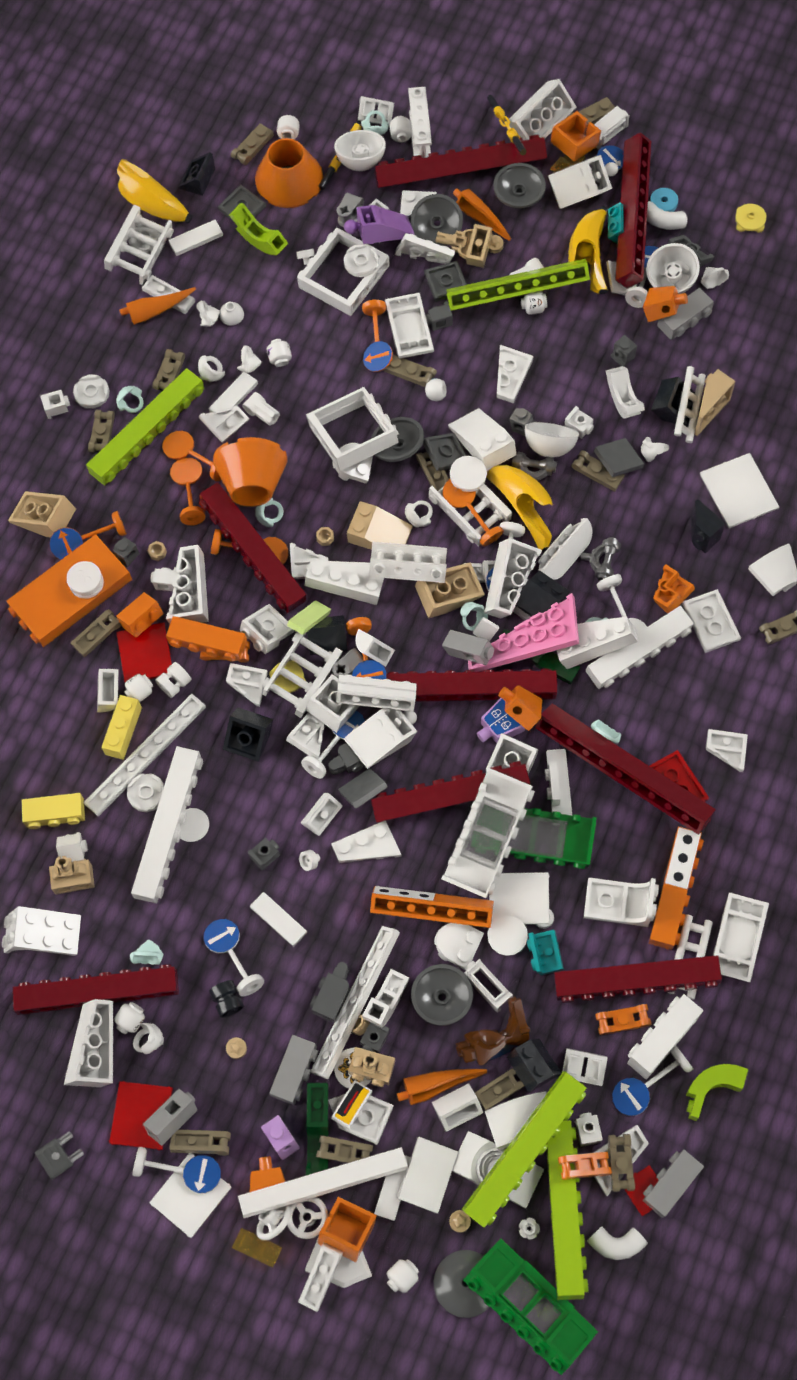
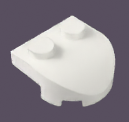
M348 443L339 450L343 453L360 444ZM373 455L341 471L332 461L333 468L339 473V477L345 481L353 479L367 483Z
M449 923L438 930L434 944L441 959L449 961L465 970V967L472 961L484 933L470 925Z

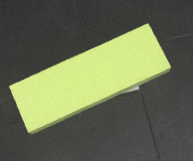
M315 600L288 621L287 626L303 635L327 617L331 609Z

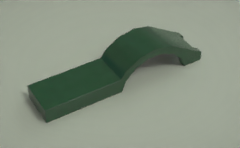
M504 629V631L502 632V634H503V633L508 634V633H510L511 631ZM553 652L529 658L541 670L551 669L556 671L557 678L570 685L580 669L578 665L566 669L560 662L558 655Z
M307 1083L308 1149L306 1176L328 1169V1159L317 1158L316 1155L317 1151L320 1150V1136L329 1137V1083Z

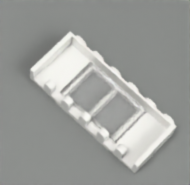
M488 767L485 778L479 787L477 797L471 806L468 819L464 823L463 831L457 840L456 848L449 859L446 872L441 878L484 898H487L488 894L492 895L496 887V884L493 883L495 877H500L504 868L501 862L504 857L508 858L512 848L509 846L511 838L515 840L519 828L516 827L518 821H523L527 812L524 809L526 802H531L535 793L532 790V785Z

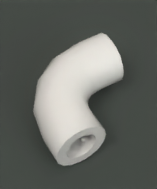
M648 202L647 222L653 226L667 230L683 229L686 227L687 216L684 211L668 212L658 208L653 202Z
M601 1226L587 1240L601 1255L614 1260L631 1258L648 1244L635 1228H631L624 1236L615 1238Z

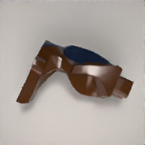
M514 996L507 1000L510 1016L505 1030L498 1032L497 1029L470 1031L464 1035L465 1041L455 1043L457 1054L463 1058L465 1063L475 1061L478 1065H484L487 1061L509 1053L512 1048L518 1047L530 1040V1028L526 1023L520 998L517 999Z

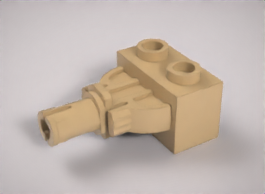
M475 224L474 229H467L463 232L456 230V234L453 235L438 231L436 243L450 245L452 250L466 259L467 264L484 268L492 239L491 227Z
M62 856V858L57 857L54 866L49 867L51 889L55 894L95 888L92 864L89 860L84 859L72 862L71 858Z
M355 1047L348 1073L352 1075L351 1078L363 1082L364 1079L371 1080L373 1085L384 1087V1084L389 1085L395 1058Z

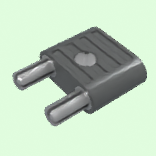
M67 1132L59 1139L54 1138L35 1152V1155L52 1180L74 1165L73 1162L84 1155V1152L79 1149L68 1156L62 1145L73 1138L71 1132Z

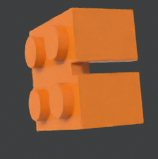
M576 111L553 126L550 142L575 162L598 146L601 130L592 122H589L587 126L588 119Z
M338 1197L319 1233L317 1244L322 1246L323 1243H326L342 1251V1256L357 1262L374 1227L377 1215Z

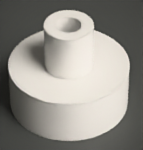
M314 249L296 252L298 259L303 258L304 265H307L311 256H315Z
M313 850L301 852L299 856L301 867L305 871L317 868L320 861L319 854H316Z

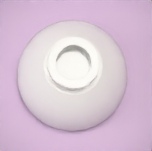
M227 302L221 307L220 319L224 324L236 325L243 320L244 311L239 304Z

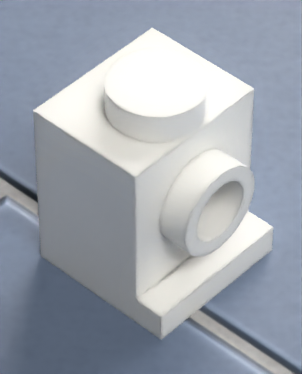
M62 390L40 395L48 419H51L52 416L68 412L67 406H70L68 396L63 395Z
M575 406L565 418L564 426L577 431L582 439L593 430V418Z
M174 567V570L155 568V571H152L151 583H153L156 590L173 592V581L177 572L176 567Z

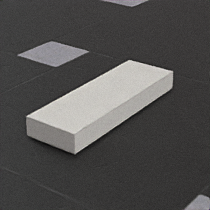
M213 220L169 239V244L175 255L178 256L222 237L223 232L216 220Z
M153 275L142 286V290L153 297L181 291ZM189 295L173 306V308L186 314L195 303V298Z
M243 372L209 408L210 412L238 406L258 385V381Z
M264 892L250 905V908L293 947L306 935L307 931Z
M405 1156L407 1165H409L411 1157ZM407 1170L385 1177L374 1212L375 1215L395 1221L401 1202L397 1198Z
M326 1243L322 1244L298 1301L299 1303L318 1312L343 1254L342 1251Z

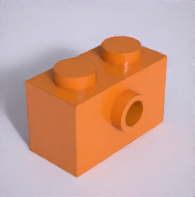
M143 592L116 617L126 631L137 637L164 613L158 602Z

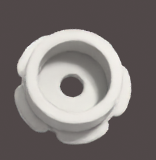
M533 1218L522 1220L519 1224V1233L523 1238L532 1240L536 1238V1234L540 1231L539 1224Z

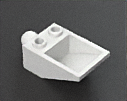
M599 155L548 175L559 209L612 189L608 176H615L618 172V166L613 162H609L604 166L602 157Z
M383 708L348 734L344 740L368 769L412 741L417 733L413 726L417 720V715L414 711L402 713L401 710Z

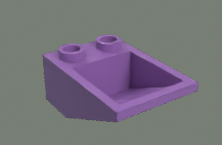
M375 205L356 207L357 222L348 220L344 224V229L349 234H354L359 230L363 244L403 239L405 233L415 235L407 215Z

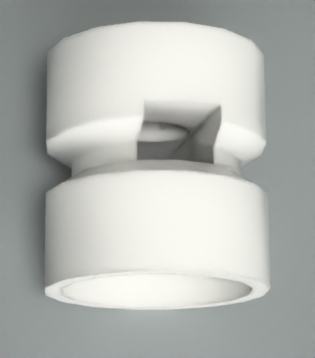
M174 662L167 669V673H162L155 681L170 698H173L180 691L179 687H185L192 679L178 663ZM170 677L176 683L175 685L169 680Z

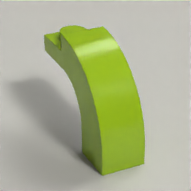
M240 203L229 214L238 226L236 230L260 251L270 255H278L288 244L279 230H270L261 225L244 203Z
M720 1064L712 1066L699 1074L690 1085L686 1096L694 1098V1100H689L686 1112H689L688 1119L698 1120L705 1095L711 1089L725 1087L741 1092L748 1069L733 1064Z

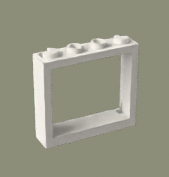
M336 228L333 233L331 232L328 235L326 242L319 246L316 255L309 259L305 269L299 272L297 276L300 289L352 316L389 267V255L374 248L379 257L378 268L373 274L362 279L348 299L343 298L310 279L338 242L349 248L354 245L363 244L361 240Z
M364 387L306 414L311 430L340 471L399 443L397 438L399 432L396 430V426L391 424L389 416L383 414L380 404L375 403L372 393L369 394ZM365 405L384 433L341 453L322 425Z

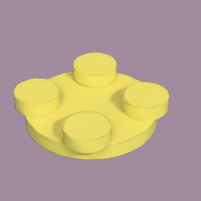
M745 204L738 207L735 216L736 229L740 232L745 230L762 232L766 222L764 209L756 204Z
M288 661L284 668L305 680L302 668L296 662ZM278 663L269 672L270 678L272 677L280 663ZM279 675L274 683L289 693L302 688L282 675Z

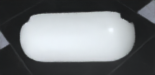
M582 518L581 522L573 526L569 524L540 557L538 561L540 564L539 571H542L553 580L562 577L591 541L592 526L588 518Z

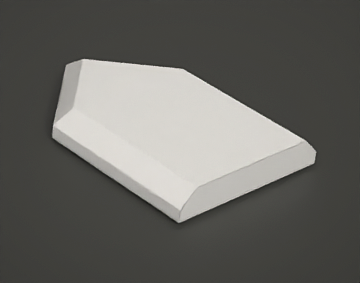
M345 1094L328 1100L333 1114ZM370 1096L349 1130L339 1123L337 1125L339 1129L377 1145L394 1105Z
M318 1239L305 1269L309 1273L321 1249V1245L317 1244ZM363 1251L357 1262L341 1256L331 1283L346 1288L372 1277Z

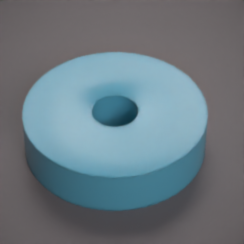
M659 188L652 193L650 201L664 211L674 212L678 205V196L669 188Z

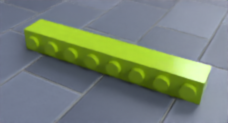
M581 259L446 290L450 310H456L590 280L586 259Z
M186 368L86 464L89 473L104 486L108 482L113 481L119 471L125 469L128 463L134 457H137L146 445H150L159 433H162L171 421L177 419L181 411L187 409L191 402L203 393L204 385L202 379Z
M562 1072L462 1208L468 1216L485 1228L487 1224L490 1226L497 1217L496 1211L499 1207L503 1208L510 1199L508 1196L513 1189H518L523 1181L521 1177L525 1172L529 1173L535 1165V1158L538 1154L542 1155L548 1147L546 1143L551 1137H556L561 1130L559 1126L562 1121H567L574 1112L572 1110L576 1102L579 1104L586 1096L584 1091L587 1088L569 1073Z
M570 1120L562 1121L559 1126L561 1127L559 1133L555 1138L551 1137L546 1143L548 1145L547 1162L557 1300L584 1299L585 1292H588V1280L583 1279V1270H586V1256L581 1254V1248H585L584 1234H580L579 1226H583L582 1212H578V1204H581V1192L576 1190V1182H579L580 1179L562 1180V1166L558 1162V1157L578 1154L577 1148H573V1140H576V1128L571 1126ZM570 1163L571 1170H575L574 1163Z

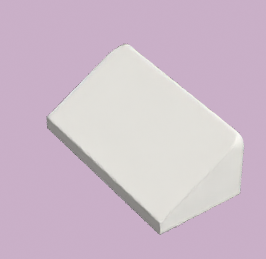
M324 793L302 820L301 824L320 836L343 805L329 793Z

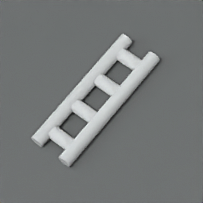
M692 366L687 367L674 431L675 436H681L682 433L687 435L686 443H693L706 377L705 374H699L698 377L693 375L694 367ZM691 383L696 385L695 394L690 391ZM688 399L693 401L692 411L687 408ZM685 416L690 418L688 427L683 425Z
M686 914L674 960L683 959L685 949L696 952V957H705L713 922L705 920L704 926L692 923L693 916ZM690 931L701 933L699 945L687 942ZM697 989L685 990L688 991L687 997L694 1000Z

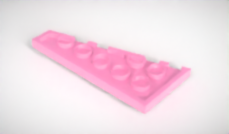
M571 593L566 596L567 599L559 604L557 602L552 604V608L544 613L539 612L515 626V630L510 633L500 635L498 640L491 643L495 650L487 665L468 661L469 670L480 672L579 644L575 597Z

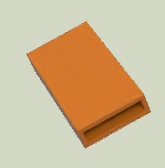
M95 534L6 601L9 605L7 610L13 618L17 616L20 619L18 623L24 631L28 629L31 632L29 636L36 644L39 642L42 647H45L132 581V577L125 566ZM78 562H92L99 567L104 579L103 588L92 598H79L71 592L68 586L67 573Z

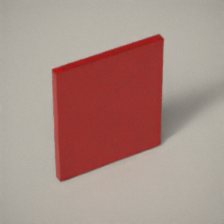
M165 622L150 625L137 637H134L126 630L116 632L125 683L136 674H141L142 676L145 674L148 679L158 678L162 673H167V669L172 665L166 638Z
M120 1081L109 1144L144 1147L158 1151L163 1150L164 1144L161 1146L149 1136L143 1123L172 1096L173 1088L170 1086L164 1087Z

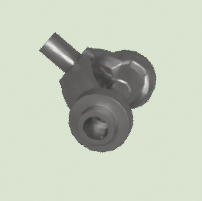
M518 452L513 457L512 466L521 469L539 481L547 475L551 476L552 472L555 473L557 462L551 457L541 461L532 460L526 457V454L523 452ZM527 467L539 468L540 470L532 472L528 470Z
M609 537L604 539L601 545L593 549L592 554L581 553V560L590 561V565L595 571V576L601 581L614 575L611 561L613 555L619 552L621 544L616 538ZM605 553L604 562L601 565L599 559Z

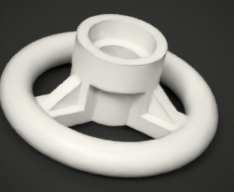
M314 1197L289 1205L291 1208V1217L287 1224L289 1230L295 1236L302 1239H311L318 1236L328 1217V1211L323 1201ZM302 1202L315 1203L321 1212L305 1209ZM295 1207L300 1212L299 1220L301 1223L298 1229L292 1220ZM307 1213L311 1214L309 1221L304 1220V1215ZM316 1219H322L317 1229L311 1232H304L306 1227L315 1224Z
M289 1205L259 1214L258 1218L260 1221L256 1231L257 1236L261 1240H270L284 1230L291 1217ZM284 1216L283 1220H282L281 1223L278 1225L280 1219ZM264 1225H267L269 1228V1233L267 1234L263 1233Z

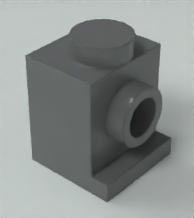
M447 301L444 302L443 306H435L429 309L428 314L425 315L427 324L431 325L433 331L453 325V315Z
M623 335L614 343L613 353L610 357L620 366H626L636 357L637 345L626 335Z
M516 408L510 417L512 431L525 436V425L536 422L533 419V414L523 408Z
M126 537L119 540L113 549L114 555L127 568L139 555L136 544Z
M265 837L252 850L248 851V855L263 871L280 856L278 851L280 847L273 839L269 841ZM265 848L268 849L267 853H262Z
M370 1022L360 1041V1044L363 1046L362 1049L380 1053L390 1034V1028L386 1026L381 1028ZM372 1034H376L378 1038L377 1040L372 1041L370 1039V1036Z

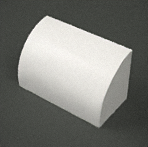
M358 629L355 640L358 650L386 667L395 650Z
M99 669L97 712H109L115 710L118 702V669Z
M469 1084L432 1102L446 1132L483 1113L478 1098Z

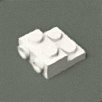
M270 604L242 620L240 632L245 633L246 638L253 642L254 648L257 651H262L264 654L279 646L280 641L292 634L294 630L287 626L288 621Z

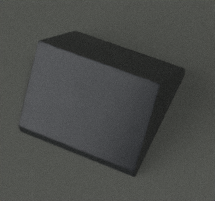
M211 152L190 161L178 186L179 189L203 196L215 171L213 154Z
M344 615L325 617L307 631L308 640L327 652H333L336 647L343 652L348 651ZM309 649L310 655H317Z

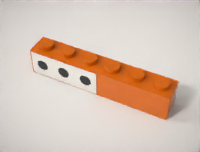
M678 826L648 944L672 950L674 945L679 944L681 934L677 932L679 926L684 924L685 914H682L684 907H688L690 896L687 895L688 888L692 889L695 877L691 875L693 869L696 870L699 858H696L697 851H701L704 840L700 839L702 832L698 835L690 829Z
M375 886L372 892L370 913L491 928L494 901Z

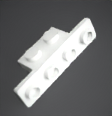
M547 750L548 769H545V779L549 781L550 788H547V799H551L552 813L557 811L561 812V814L572 815L566 750Z

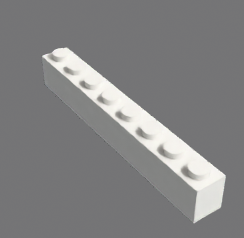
M176 747L131 894L135 899L157 904L158 899H161L163 896L164 879H168L170 872L168 866L175 856L174 846L176 842H179L181 836L179 829L181 824L185 823L187 815L185 810L187 806H190L192 800L191 790L196 787L198 779L196 774L198 770H201L203 764L199 751Z

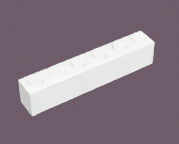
M680 605L637 633L638 642L603 655L589 664L585 671L598 689L603 686L607 688L615 682L614 679L618 676L623 678L630 672L629 669L634 666L638 668L646 662L644 659L647 657H655L664 646L668 648L676 642L675 639L678 637L684 638L692 632L690 629L694 623Z

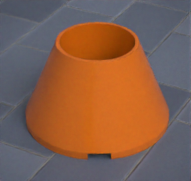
M290 138L279 139L270 145L255 175L256 188L260 196H263L271 205L281 208H295L307 204L308 200L314 196L316 197L320 192L318 185L323 179L322 168L318 161L301 143ZM284 166H294L291 168H282Z
M255 437L239 438L235 443L228 444L226 442L218 447L213 455V463L231 499L235 503L243 506H259L271 500L286 467L287 453L280 449L278 443L268 439Z

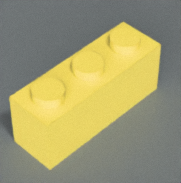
M120 695L101 747L105 755L124 760L142 709L138 699Z
M81 793L22 799V821L29 829H39L45 825L57 827L62 823L70 825L79 824L80 821H85L84 798Z

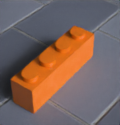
M176 616L172 617L166 634L169 644L175 648L185 647L192 652L197 653L201 651L212 657H224L228 661H241L247 644L245 633Z

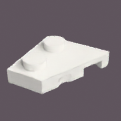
M308 712L287 736L286 741L307 755L319 759L324 723Z

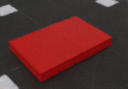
M678 750L649 765L702 801L706 802L709 800V796Z

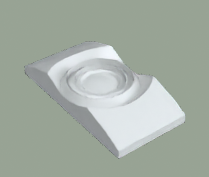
M420 293L385 299L389 323L399 359L434 352Z
M733 893L728 894L713 956H719L721 975L750 983L769 903Z
M468 1131L458 1151L452 1172L480 1185L506 1149L500 1151L496 1148L495 1143ZM535 1164L529 1173L525 1172L521 1177L523 1180L517 1190L513 1189L508 1195L510 1197L509 1201L526 1209L544 1169Z

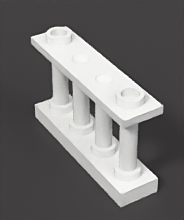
M425 87L408 88L414 156L421 155L422 158H426L431 153L430 145H432Z
M133 205L104 259L105 269L112 271L113 267L118 265L138 274L140 284L143 285L145 280L150 278L151 269L167 238L170 239L173 234L172 221L168 220L165 227L143 218L140 215V207ZM136 224H141L160 232L161 235L158 241L136 232L134 229ZM129 238H135L153 246L154 249L151 254H147L127 245L126 242ZM125 251L146 260L144 268L142 269L120 259L121 252L124 253Z
M485 484L476 490V494L481 498V502L474 507L476 512L479 513L485 507H489L494 513L484 522L488 528L498 520L503 522L511 520L512 511ZM431 486L429 488V499L435 505L438 504L466 533V537L471 543L480 546L481 534L485 531L481 525L474 529L468 523L474 517L471 511L462 517L455 510L456 508L452 507L443 497V487L437 491Z
M372 542L369 577L445 583L447 548Z
M296 632L292 639L294 643L271 678L267 677L264 681L262 695L266 696L269 690L273 691L294 704V707L297 708L295 715L302 718L306 712L309 699L324 684L332 671L333 665L340 659L343 651L336 647L333 652H327L306 639V633L302 635ZM299 644L323 657L324 661H326L324 667H317L294 653ZM291 659L314 673V676L317 678L313 683H308L284 667ZM282 675L305 689L306 695L304 698H297L274 684L278 676Z

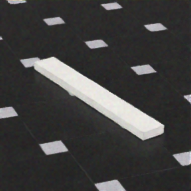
M191 694L83 802L84 805L99 817L128 787L131 780L140 775L206 708L205 704Z
M385 926L381 927L311 1069V1073L329 1079L400 934L396 929Z
M401 1147L238 1196L243 1218H247L408 1169V1165Z

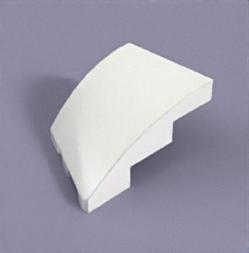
M789 543L763 556L748 568L772 596L781 590L786 592L797 584V568Z
M546 1091L522 1096L485 1111L497 1149L501 1151L509 1146L545 1097Z

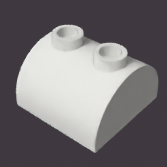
M501 733L487 767L502 765L503 769L510 767L509 763L521 761V764L526 763L529 774L538 749Z

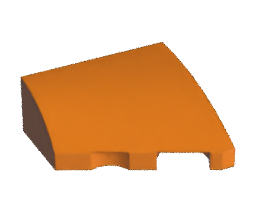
M665 564L663 566L662 579H659V587L655 591L653 599L666 613H670L680 606L695 590V587L680 577L676 570Z

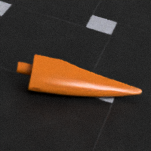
M455 189L453 191V195L458 198L456 203L466 215L486 227H491L494 232L506 240H511L499 219L470 189L464 191Z
M196 287L168 295L141 298L126 303L127 307L119 309L121 316L130 314L134 325L141 323L175 306L194 292Z
M453 1069L404 1078L403 1082L406 1091L397 1093L399 1102L409 1099L410 1105L427 1101L456 1085L486 1074L487 1069Z

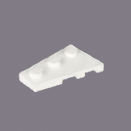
M405 233L396 249L395 255L401 256V253L409 254L410 258L425 257L427 261L447 264L452 260L455 251L447 246H440L430 240H424L416 235Z
M500 345L497 398L514 403L533 361L532 355Z
M386 820L331 843L339 863L375 858L384 859L385 857H402Z
M638 1125L623 1133L630 1134L632 1163L635 1162L649 1144ZM608 1143L593 1153L608 1152L609 1156ZM623 1145L616 1146L617 1152H624ZM619 1174V1181L624 1174ZM611 1175L594 1176L604 1194L608 1196L612 1191Z

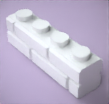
M339 675L336 703L413 712L417 684L408 681L398 682L389 679L381 680L372 679L371 677Z

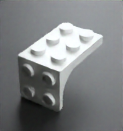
M588 878L584 918L648 927L650 921H653L656 915L657 904H653V902H655L658 896L659 885L655 884V878H651L649 882L641 884Z
M18 906L4 920V928H6V936L4 935L2 939L4 953L16 950H33L76 956L78 952L81 915Z

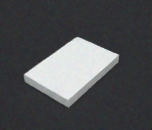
M718 589L683 601L682 605L694 623L693 628L705 653L740 641V634Z
M418 1137L397 1199L438 1213L458 1151Z

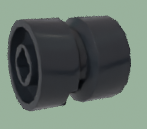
M233 980L221 982L209 990L213 1001L218 1003L216 1009L220 1018L231 1016L244 1008L241 997L236 995L237 988Z

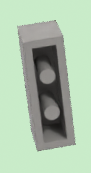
M701 288L687 296L688 303L679 305L677 314L658 320L657 326L670 340L680 337L686 329L694 327L700 319L706 318L712 313L714 301Z
M292 1035L269 1094L271 1097L295 1105L296 1101H300L303 1094L302 1084L304 1081H308L311 1073L309 1066L311 1061L315 1062L319 1050H316V1043Z
M682 1150L680 1153L676 1151L669 1160L672 1164L667 1170L663 1167L656 1176L658 1182L654 1186L650 1184L643 1193L646 1196L643 1202L662 1218L668 1214L704 1167L686 1150Z

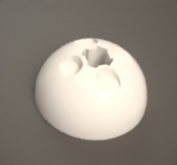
M355 130L340 136L336 140L334 147L338 159L344 166L354 171H366L375 167L382 159L385 152V140L376 132Z
M679 243L666 244L655 250L650 256L646 267L648 280L654 288L675 286L678 294L686 292L694 285L700 270L699 260L695 252L688 246Z
M533 422L525 425V437L529 446L537 454L544 457L554 458L568 453L575 446L579 437L577 431L562 425Z

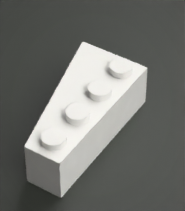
M511 538L499 543L484 613L500 619L511 615L521 595L520 592L528 581L527 578L530 571L533 570L536 564L535 561L542 552L541 549Z
M199 545L181 547L176 565V577L173 581V593L169 601V613H167L166 620L170 624L172 617L176 616L200 623L209 622L204 553Z
M310 560L304 586L377 605L384 578L369 577L370 563Z
M94 999L83 1004L64 1085L103 1087L113 1083V1001Z

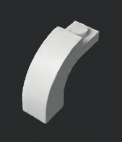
M621 366L606 370L610 392L621 417L628 418L641 414L640 411L645 410L644 403L639 401L634 395L628 369Z
M391 969L375 999L371 997L362 1018L381 1028L384 1027L397 1007L409 977Z

